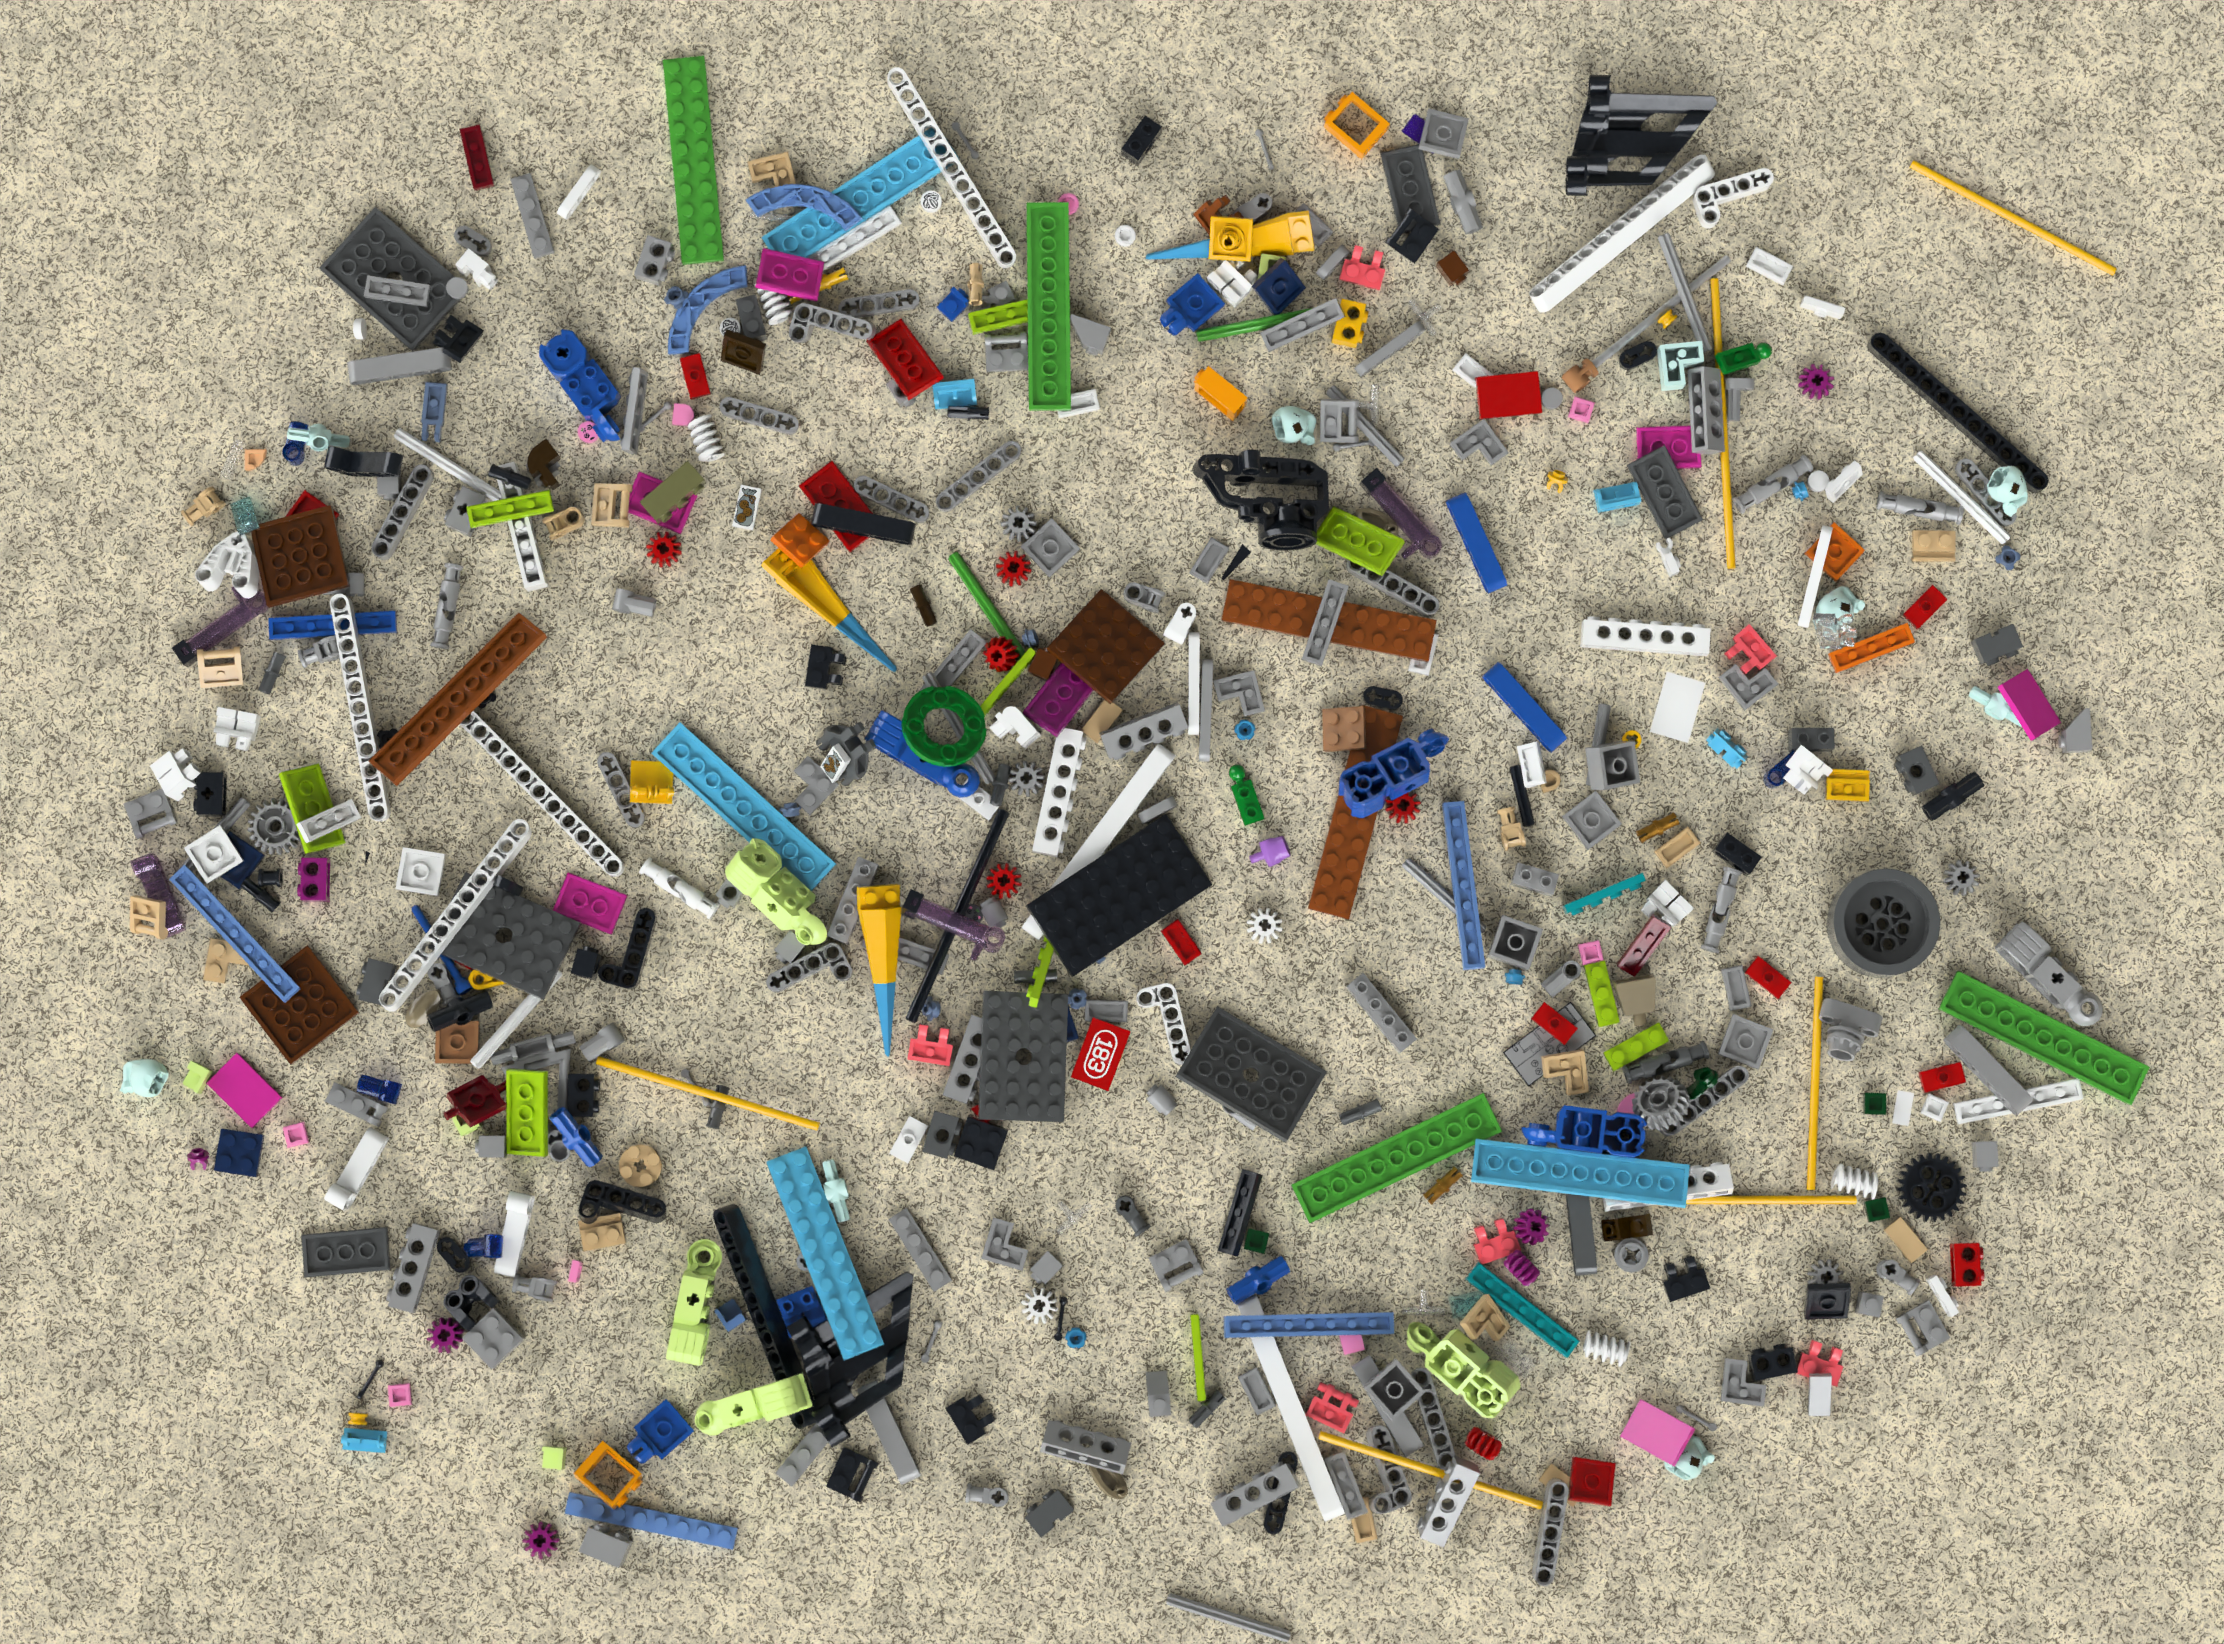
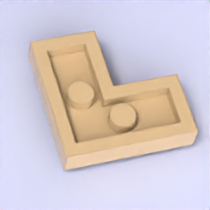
M788 152L747 161L753 183L773 179L775 187L785 184H796Z
M210 938L203 980L225 984L229 963L249 965L226 940Z
M1580 1049L1541 1056L1544 1078L1564 1076L1566 1094L1568 1096L1589 1092L1584 1050Z
M1483 1294L1460 1322V1325L1470 1339H1477L1485 1329L1493 1341H1499L1511 1327L1489 1294Z

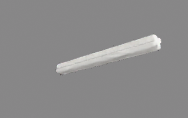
M401 428L395 432V439L493 501L502 499L499 490Z
M1919 451L1914 456V460L2001 544L2006 543L2010 539V534L1923 451Z
M560 970L558 971L550 989L562 977V973ZM529 994L470 1062L480 1069L541 999Z

